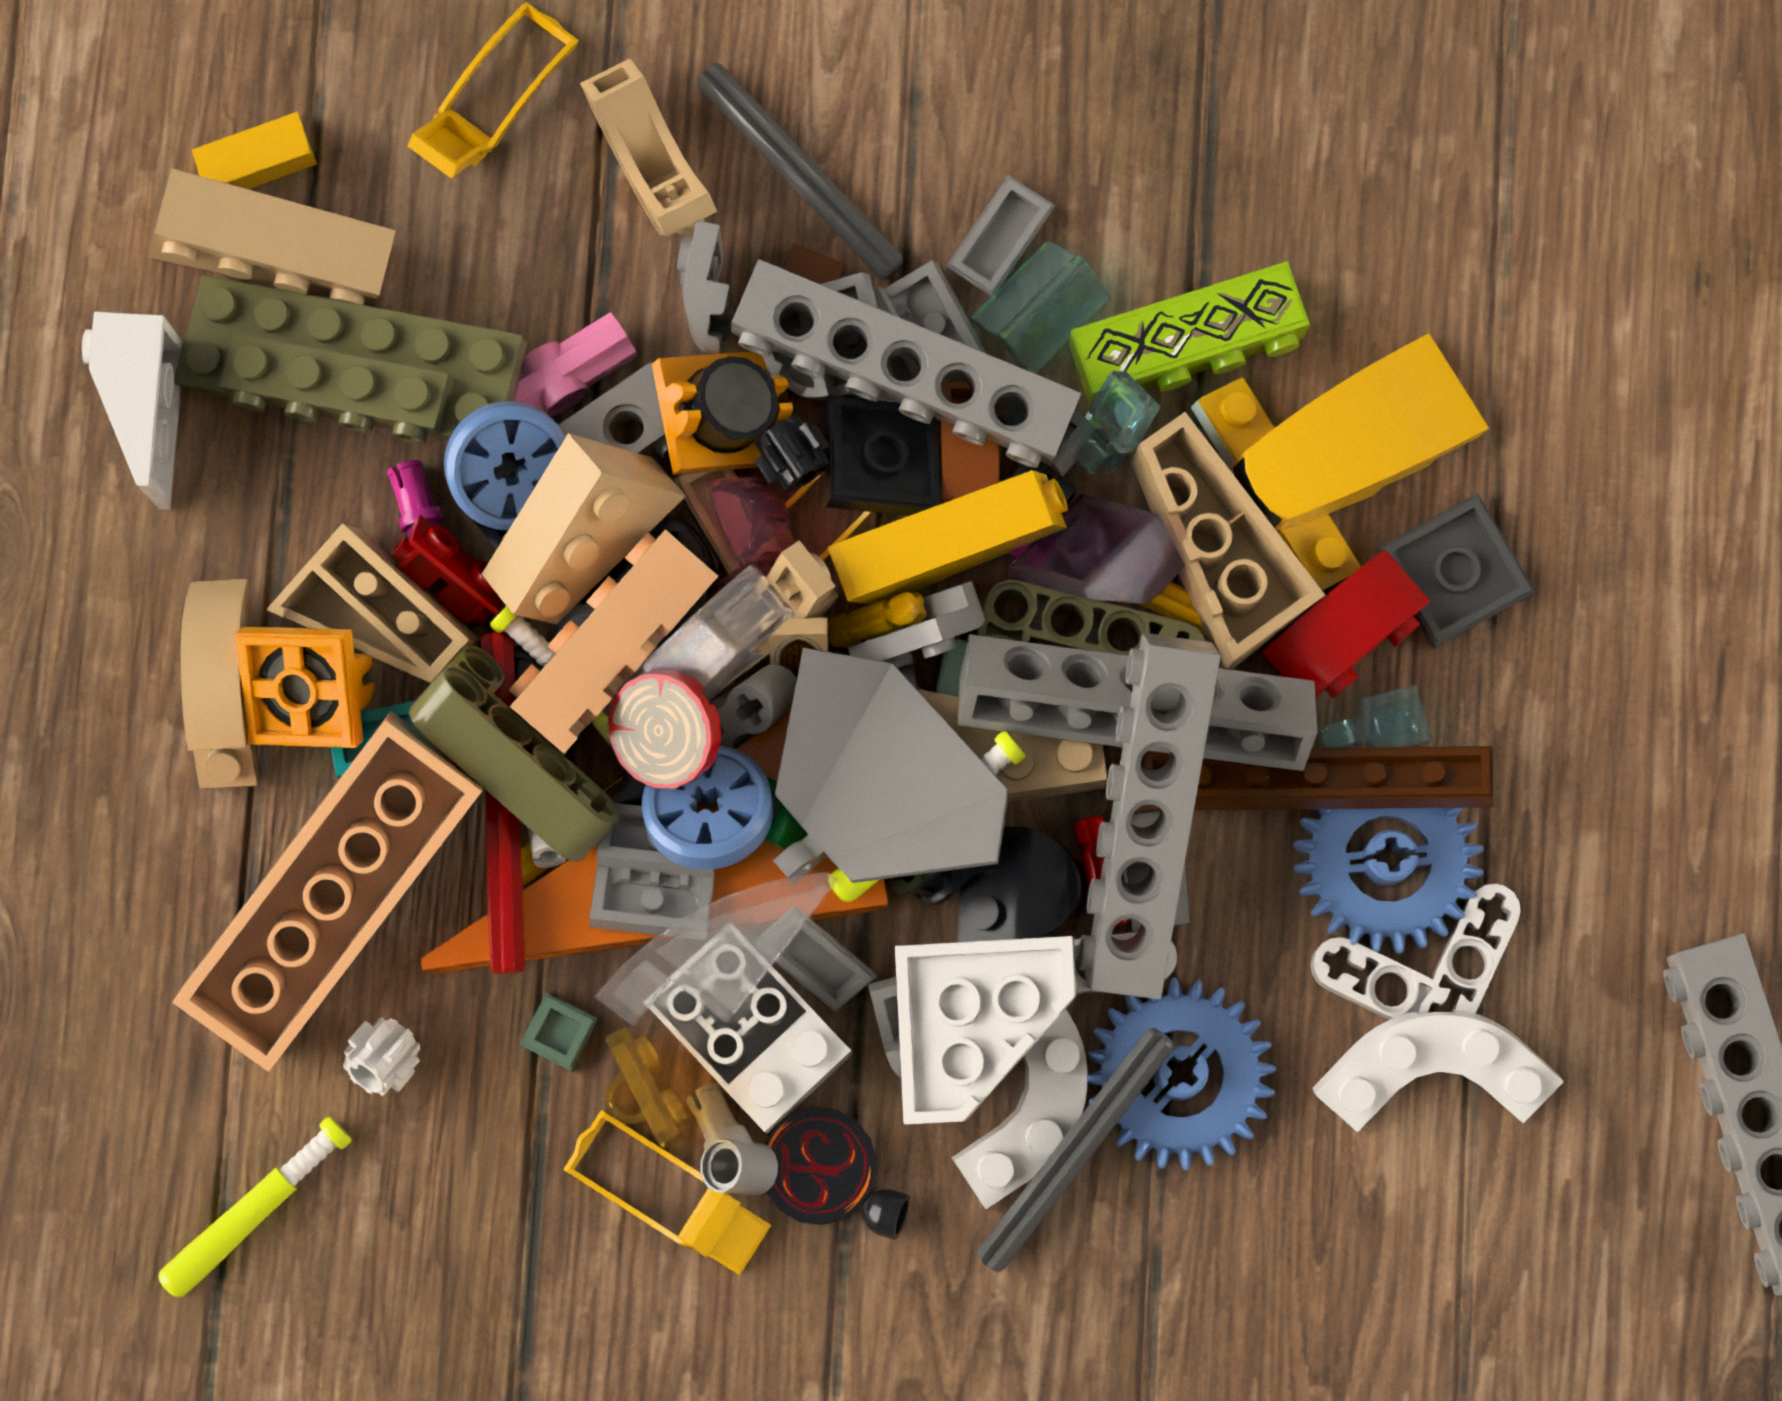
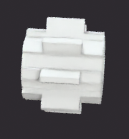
M381 1017L373 1025L364 1021L348 1040L350 1045L344 1051L346 1060L343 1063V1068L348 1071L351 1076L350 1079L355 1084L360 1085L366 1092L372 1095L374 1093H379L381 1096L385 1095L391 1087L399 1092L415 1073L414 1067L420 1061L417 1057V1053L421 1049L420 1044L413 1038L414 1034L408 1028L405 1029L398 1024V1021L392 1018L384 1020Z

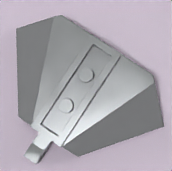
M803 648L775 790L776 798L808 834L802 841L790 845L773 860L792 884L796 886L827 856L852 883L998 864L1008 804V789L893 663Z

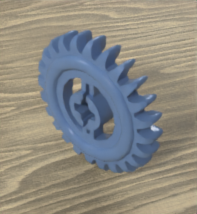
M1464 808L1314 809L1319 815L1320 820L1305 817L1299 821L1301 828L1310 834L1312 838L1297 840L1293 843V848L1296 851L1308 856V860L1298 863L1293 867V872L1299 875L1310 876L1311 881L1299 890V895L1303 897L1318 896L1319 901L1311 910V916L1318 917L1329 912L1332 918L1327 928L1328 934H1334L1343 926L1349 928L1348 939H1350L1352 945L1357 944L1363 935H1367L1370 949L1378 953L1384 939L1388 938L1394 952L1401 954L1404 951L1405 938L1409 936L1417 947L1424 949L1427 946L1426 928L1439 937H1446L1448 929L1442 916L1444 915L1456 921L1464 919L1465 913L1456 904V899L1468 901L1470 898L1474 899L1477 897V893L1465 885L1464 880L1477 879L1484 874L1482 869L1467 863V859L1483 852L1484 847L1482 845L1465 843L1464 838L1472 833L1478 824L1476 822L1457 823L1455 819ZM1379 818L1398 819L1412 826L1426 844L1416 846L1408 834L1400 830L1388 829L1376 834L1364 846L1361 852L1346 853L1347 844L1353 833L1364 823ZM1385 844L1390 846L1393 854H1401L1402 857L1409 856L1407 859L1399 862L1394 867L1393 872L1389 871L1386 862H1377L1376 859H1371L1385 848ZM1424 854V858H1418V855ZM1353 861H1366L1364 864L1351 865L1350 863ZM1429 866L1428 874L1421 888L1410 897L1395 902L1376 900L1362 893L1349 876V874L1363 873L1370 882L1378 886L1390 887L1403 881L1416 867Z
M1173 977L1169 982L1167 996H1161V1000L1146 998L1147 1002L1142 1003L1135 996L1125 995V1002L1129 1011L1127 1015L1113 1008H1109L1106 1012L1109 1020L1115 1027L1114 1031L1102 1028H1095L1093 1030L1094 1036L1105 1045V1049L1089 1050L1085 1053L1088 1060L1101 1066L1100 1071L1088 1074L1086 1079L1088 1080L1087 1084L1100 1086L1101 1088L1107 1083L1148 1029L1155 1028L1164 1034L1174 1031L1193 1033L1199 1037L1191 1047L1183 1045L1174 1047L1173 1051L1153 1075L1155 1087L1145 1098L1140 1092L1117 1122L1121 1130L1115 1140V1146L1121 1147L1132 1139L1136 1140L1135 1160H1142L1151 1149L1156 1150L1157 1166L1159 1169L1166 1167L1171 1154H1177L1182 1170L1188 1171L1191 1166L1192 1155L1197 1152L1205 1165L1212 1166L1214 1164L1213 1146L1217 1145L1227 1155L1233 1156L1236 1152L1231 1139L1233 1133L1246 1140H1252L1254 1137L1245 1119L1265 1120L1267 1118V1113L1254 1102L1257 1098H1270L1275 1095L1273 1089L1259 1083V1078L1274 1073L1277 1068L1272 1064L1258 1062L1257 1058L1270 1049L1272 1043L1270 1041L1252 1042L1250 1036L1259 1028L1261 1021L1255 1019L1243 1024L1238 1021L1245 1007L1243 1001L1237 1002L1227 1010L1222 1007L1225 994L1223 987L1218 988L1207 1000L1203 998L1202 981L1200 979L1195 980L1188 995H1183L1178 979ZM1203 1044L1206 1049L1192 1063L1193 1068L1189 1073V1076L1194 1081L1193 1086L1191 1087L1185 1082L1180 1083L1177 1087L1173 1086L1156 1104L1153 1100L1169 1083L1167 1079L1172 1073L1171 1069L1166 1065L1167 1062L1171 1060L1179 1065L1185 1059L1188 1061ZM1215 1051L1219 1057L1223 1074L1221 1089L1213 1103L1201 1113L1184 1118L1161 1113L1160 1111L1170 1100H1188L1203 1089L1207 1082L1209 1071L1206 1059ZM1094 1096L1088 1101V1105H1090V1103L1096 1096Z

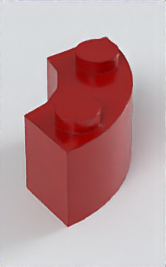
M1383 550L1322 598L1262 653L1283 677L1314 681L1315 699L1325 691L1334 699L1359 677L1353 668L1387 640L1396 647L1421 625L1414 616L1430 600L1386 550Z

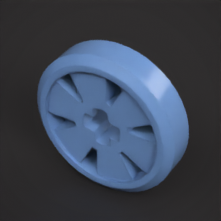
M500 401L476 409L458 424L448 441L445 451V478L454 500L464 513L476 522L493 529L509 530L566 438L565 434L547 413L527 403ZM512 452L516 460L524 458V464L516 467V477L506 479L502 471L494 474V468L502 464L501 455Z
M720 746L716 761L699 778L675 789L653 788L645 785L642 796V813L647 834L655 848L662 855L684 867L710 870L733 865L748 857L760 846L771 827L773 801L768 779L760 766L746 754L733 748ZM703 801L711 805L717 801L719 810L712 813L710 810L704 809L698 813L697 803Z

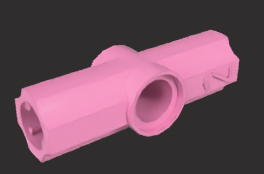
M610 312L560 344L557 341H552L528 353L523 360L513 401L533 405L547 413L550 417L558 415L584 398L588 393L589 386L638 357L637 352L619 322Z

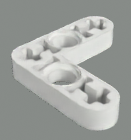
M1496 883L1484 885L1476 890L1477 897L1466 901L1462 910L1465 913V918L1456 922L1431 978L1359 943L1352 945L1350 939L1343 937L1330 938L1316 949L1310 963L1312 975L1316 982L1324 989L1388 1020L1414 1011L1417 1014L1429 1013L1431 1005L1441 1006L1446 1001L1451 990L1439 987L1443 977L1453 987L1473 992L1470 1001L1462 994L1459 995L1452 1007V1012L1455 1009L1475 1014L1519 921L1521 912L1519 900L1509 888ZM1496 896L1502 900L1500 910L1507 914L1506 921L1498 919L1493 922L1485 936L1486 938L1497 940L1493 949L1483 939L1464 935L1463 932L1466 925L1473 932L1479 930L1485 913L1477 908L1478 902L1487 903ZM1471 947L1480 952L1484 960V968L1478 978L1468 980L1456 974L1453 969L1452 959L1457 949ZM1340 949L1348 953L1346 963L1360 971L1365 969L1366 960L1376 965V968L1365 979L1363 995L1353 990V986L1360 979L1348 973H1342L1336 980L1328 976L1330 966L1322 961L1324 954L1334 956ZM1391 973L1398 975L1405 982L1407 994L1402 1004L1390 1007L1381 1003L1376 997L1375 984L1383 974Z

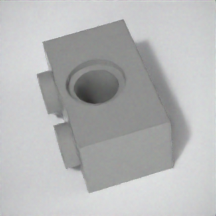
M651 362L559 424L565 436L569 433L649 457H654L658 454L661 459L669 456ZM623 422H637L644 428L640 439L632 444H621L613 439L615 429Z

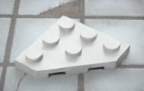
M1073 936L895 946L904 1124L965 1122L1077 997Z

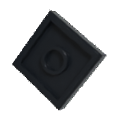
M830 395L824 404L825 439L830 445L825 450V455L830 462L825 468L826 507L910 516L943 504L940 420L933 417L930 424L914 420L898 410L901 405L898 402L870 401L867 399Z

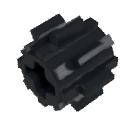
M790 416L788 419L778 422L759 437V441L755 443L756 448L761 454L755 460L756 465L769 484L773 482L777 485L781 484L785 492L787 490L792 492L809 484L826 470V466L830 464L824 454V451L830 447L829 443L816 424L810 426L808 422L804 423L800 416Z

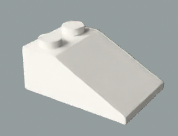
M94 312L92 329H85L83 334L84 364H89L90 373L136 485L158 509L170 510L181 388L174 383V378L184 342L163 315Z

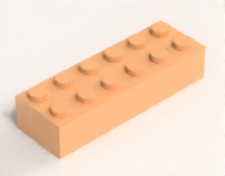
M390 711L182 986L172 1003L269 1072L482 792L483 787L422 733Z

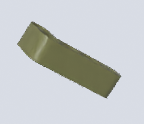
M1019 580L999 582L990 590L983 609L985 622L978 628L977 632L978 636L1126 656L1129 655L1130 650L1119 651L1114 649L1107 639V632L1118 625L1127 626L1136 633L1138 645L1133 649L1140 648L1142 633L1150 634V632L1162 636L1205 641L1203 634L1195 626L1183 621ZM1007 597L1016 598L1025 605L1027 614L1018 622L1007 623L996 615L994 610L996 604ZM1063 611L1071 612L1081 620L1082 630L1075 636L1063 637L1052 629L1050 623L1052 617Z
M467 645L463 647L410 706L409 716L411 721L428 740L554 851L571 861L579 862L583 860L619 822L620 813L618 807L607 793L494 694L505 678L498 662L487 652L476 646Z

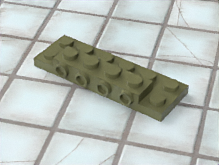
M202 275L174 383L181 389L232 398V405L252 412L263 413L265 412L266 405L285 409V415L300 421L318 423L319 416L339 419L338 425L352 431L372 433L373 426L392 429V435L398 439L425 444L427 436L449 441L458 424L470 413L482 406L500 401H513L528 341L523 335Z

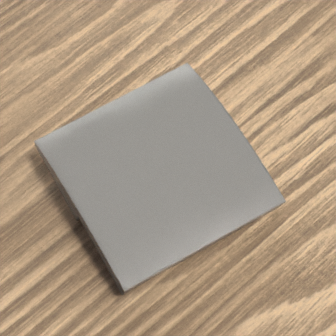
M929 261L885 289L880 287L873 289L878 309L986 353L938 262ZM899 355L890 360L893 376L896 380L910 381L919 374L917 363L908 356ZM957 377L949 378V379L945 380L944 382H953V381L957 380L958 378H957ZM881 395L877 399L879 401L896 402Z
M615 803L620 813L619 822L598 843L596 855L597 871L589 916L590 928L707 941L716 869H692L667 859L655 848L647 834L642 806Z

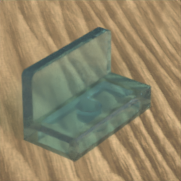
M1047 241L999 288L993 298L990 297L972 315L971 319L978 328L999 339L1020 368L1036 374L1069 340L1070 331L1083 326L1111 298V295L1084 258L1051 241Z

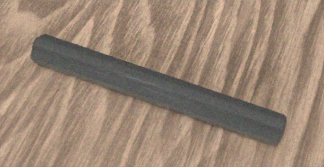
M714 63L703 71L697 79L699 89L880 279H886L892 275L902 264L903 258L901 253L721 64Z
M1150 1028L1143 1034L977 1250V1257L983 1264L995 1272H1000L1006 1268L1173 1051L1175 1044L1169 1037L1155 1028Z

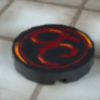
M812 1107L794 1112L773 1128L765 1143L775 1153L778 1162L776 1180L766 1193L781 1212L801 1223L826 1225L846 1219L864 1204L875 1185L877 1159L871 1138L856 1120L836 1109Z

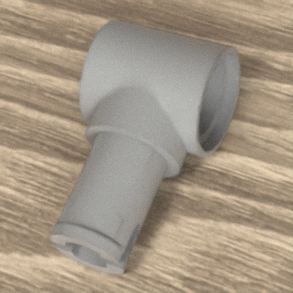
M710 1083L695 1090L696 1095L691 1094L686 1099V1103L695 1116L706 1140L703 1145L704 1152L700 1161V1172L706 1186L720 1193L761 1195L767 1192L773 1186L778 1174V1162L775 1153L764 1143L753 1142L746 1127L741 1124L738 1125L727 1104L720 1084Z

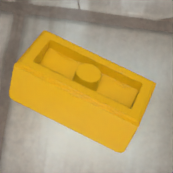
M298 111L192 149L199 176L245 189H251L317 165Z

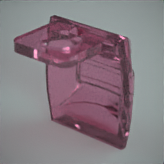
M709 479L706 483L715 514L724 536L740 565L711 588L715 598L746 599L767 577L781 552L794 544L793 535L788 525L792 520L783 499L776 495L765 479ZM762 571V573L754 580L745 584L737 585L741 581L754 577Z

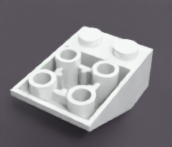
M731 922L644 1002L766 1135L852 1056V1052Z

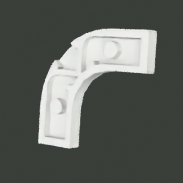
M1066 1009L1022 1057L1025 1063V1088L1016 1109L999 1126L951 1157L985 1209H988L1034 1178L1082 1115L1088 1081L1086 1079L1088 1076L1086 1055L1077 1027Z
M1453 1009V1012L1417 1014L1414 1011L1378 1025L1360 1038L1312 1089L1321 1101L1355 1131L1359 1132L1399 1089L1416 1077L1436 1072L1463 1075L1477 1083L1523 1124L1564 1081L1554 1069L1505 1027L1481 1015Z

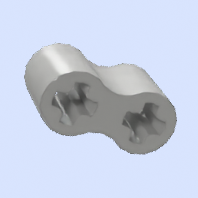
M775 664L765 666L735 688L725 691L709 702V704L714 703L720 716L722 739L720 746L735 749L752 735L766 731L791 712L797 678L790 670Z

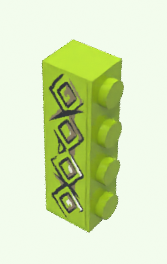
M1286 261L1072 329L1068 345L1089 406L1104 403L1106 409H1112L1136 400L1138 398L1137 392L1158 385L1159 390L1164 392L1182 387L1192 381L1191 374L1212 368L1214 374L1233 371L1246 364L1245 357L1266 351L1268 357L1289 353L1300 346L1299 340L1305 338L1310 323L1289 263Z

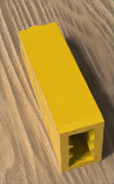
M1032 470L840 541L827 548L847 601L873 604L886 599L889 602L895 595L904 592L913 593L1066 529L1067 527L1061 513L1066 512L1068 507L1058 482L1055 479L1048 480L1046 474Z

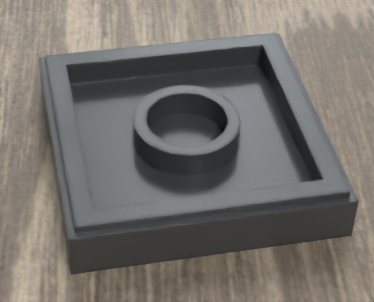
M1478 493L1377 549L1378 554L1386 550L1430 600L1414 617L1421 624L1420 627L1433 649L1532 596L1536 592Z

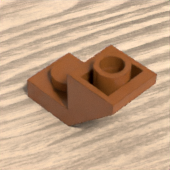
M943 382L941 384L943 396L951 403L961 404L972 398V389L967 382ZM997 403L994 407V411L997 419L999 420ZM940 420L942 503L999 483V444L987 439L984 446L967 442L952 433L953 425Z

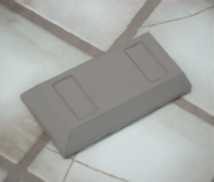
M1008 175L947 263L946 268L993 298L1051 214L1055 205Z
M796 906L790 909L753 942L754 947L834 1012H837L877 977L876 972Z

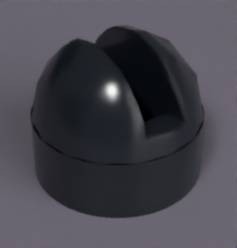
M890 1189L879 1190L871 1194L863 1205L862 1215L868 1228L877 1235L896 1240L906 1220L910 1197L908 1194Z

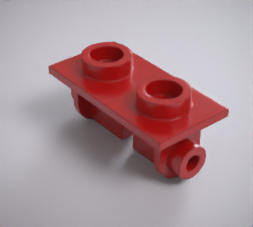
M419 515L416 518L410 540L405 536L402 537L390 552V555L397 560L395 566L425 590L440 577L447 583L436 593L435 598L466 624L472 621L477 626H480L488 619L492 612L497 616L501 612L503 601L482 576V572L488 563L476 561L459 547L458 541L449 530L438 524L433 525L422 515Z

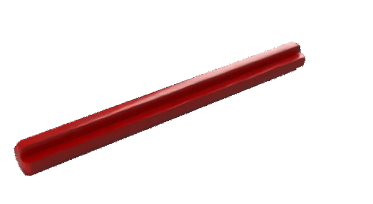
M503 632L484 634L479 640V648L487 652L498 662L505 677L504 682L494 694L511 708V704L516 700V696L509 691L515 683L514 639ZM484 789L490 969L496 974L512 975L523 972L525 969L520 820Z

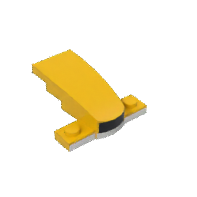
M1429 333L1352 375L1307 404L1275 428L1243 377L1199 398L1191 406L1192 411L1227 467L1324 593L1341 584L1361 567L1329 516V513L1374 496L1384 486L1428 467L1437 458L1479 438L1489 429Z

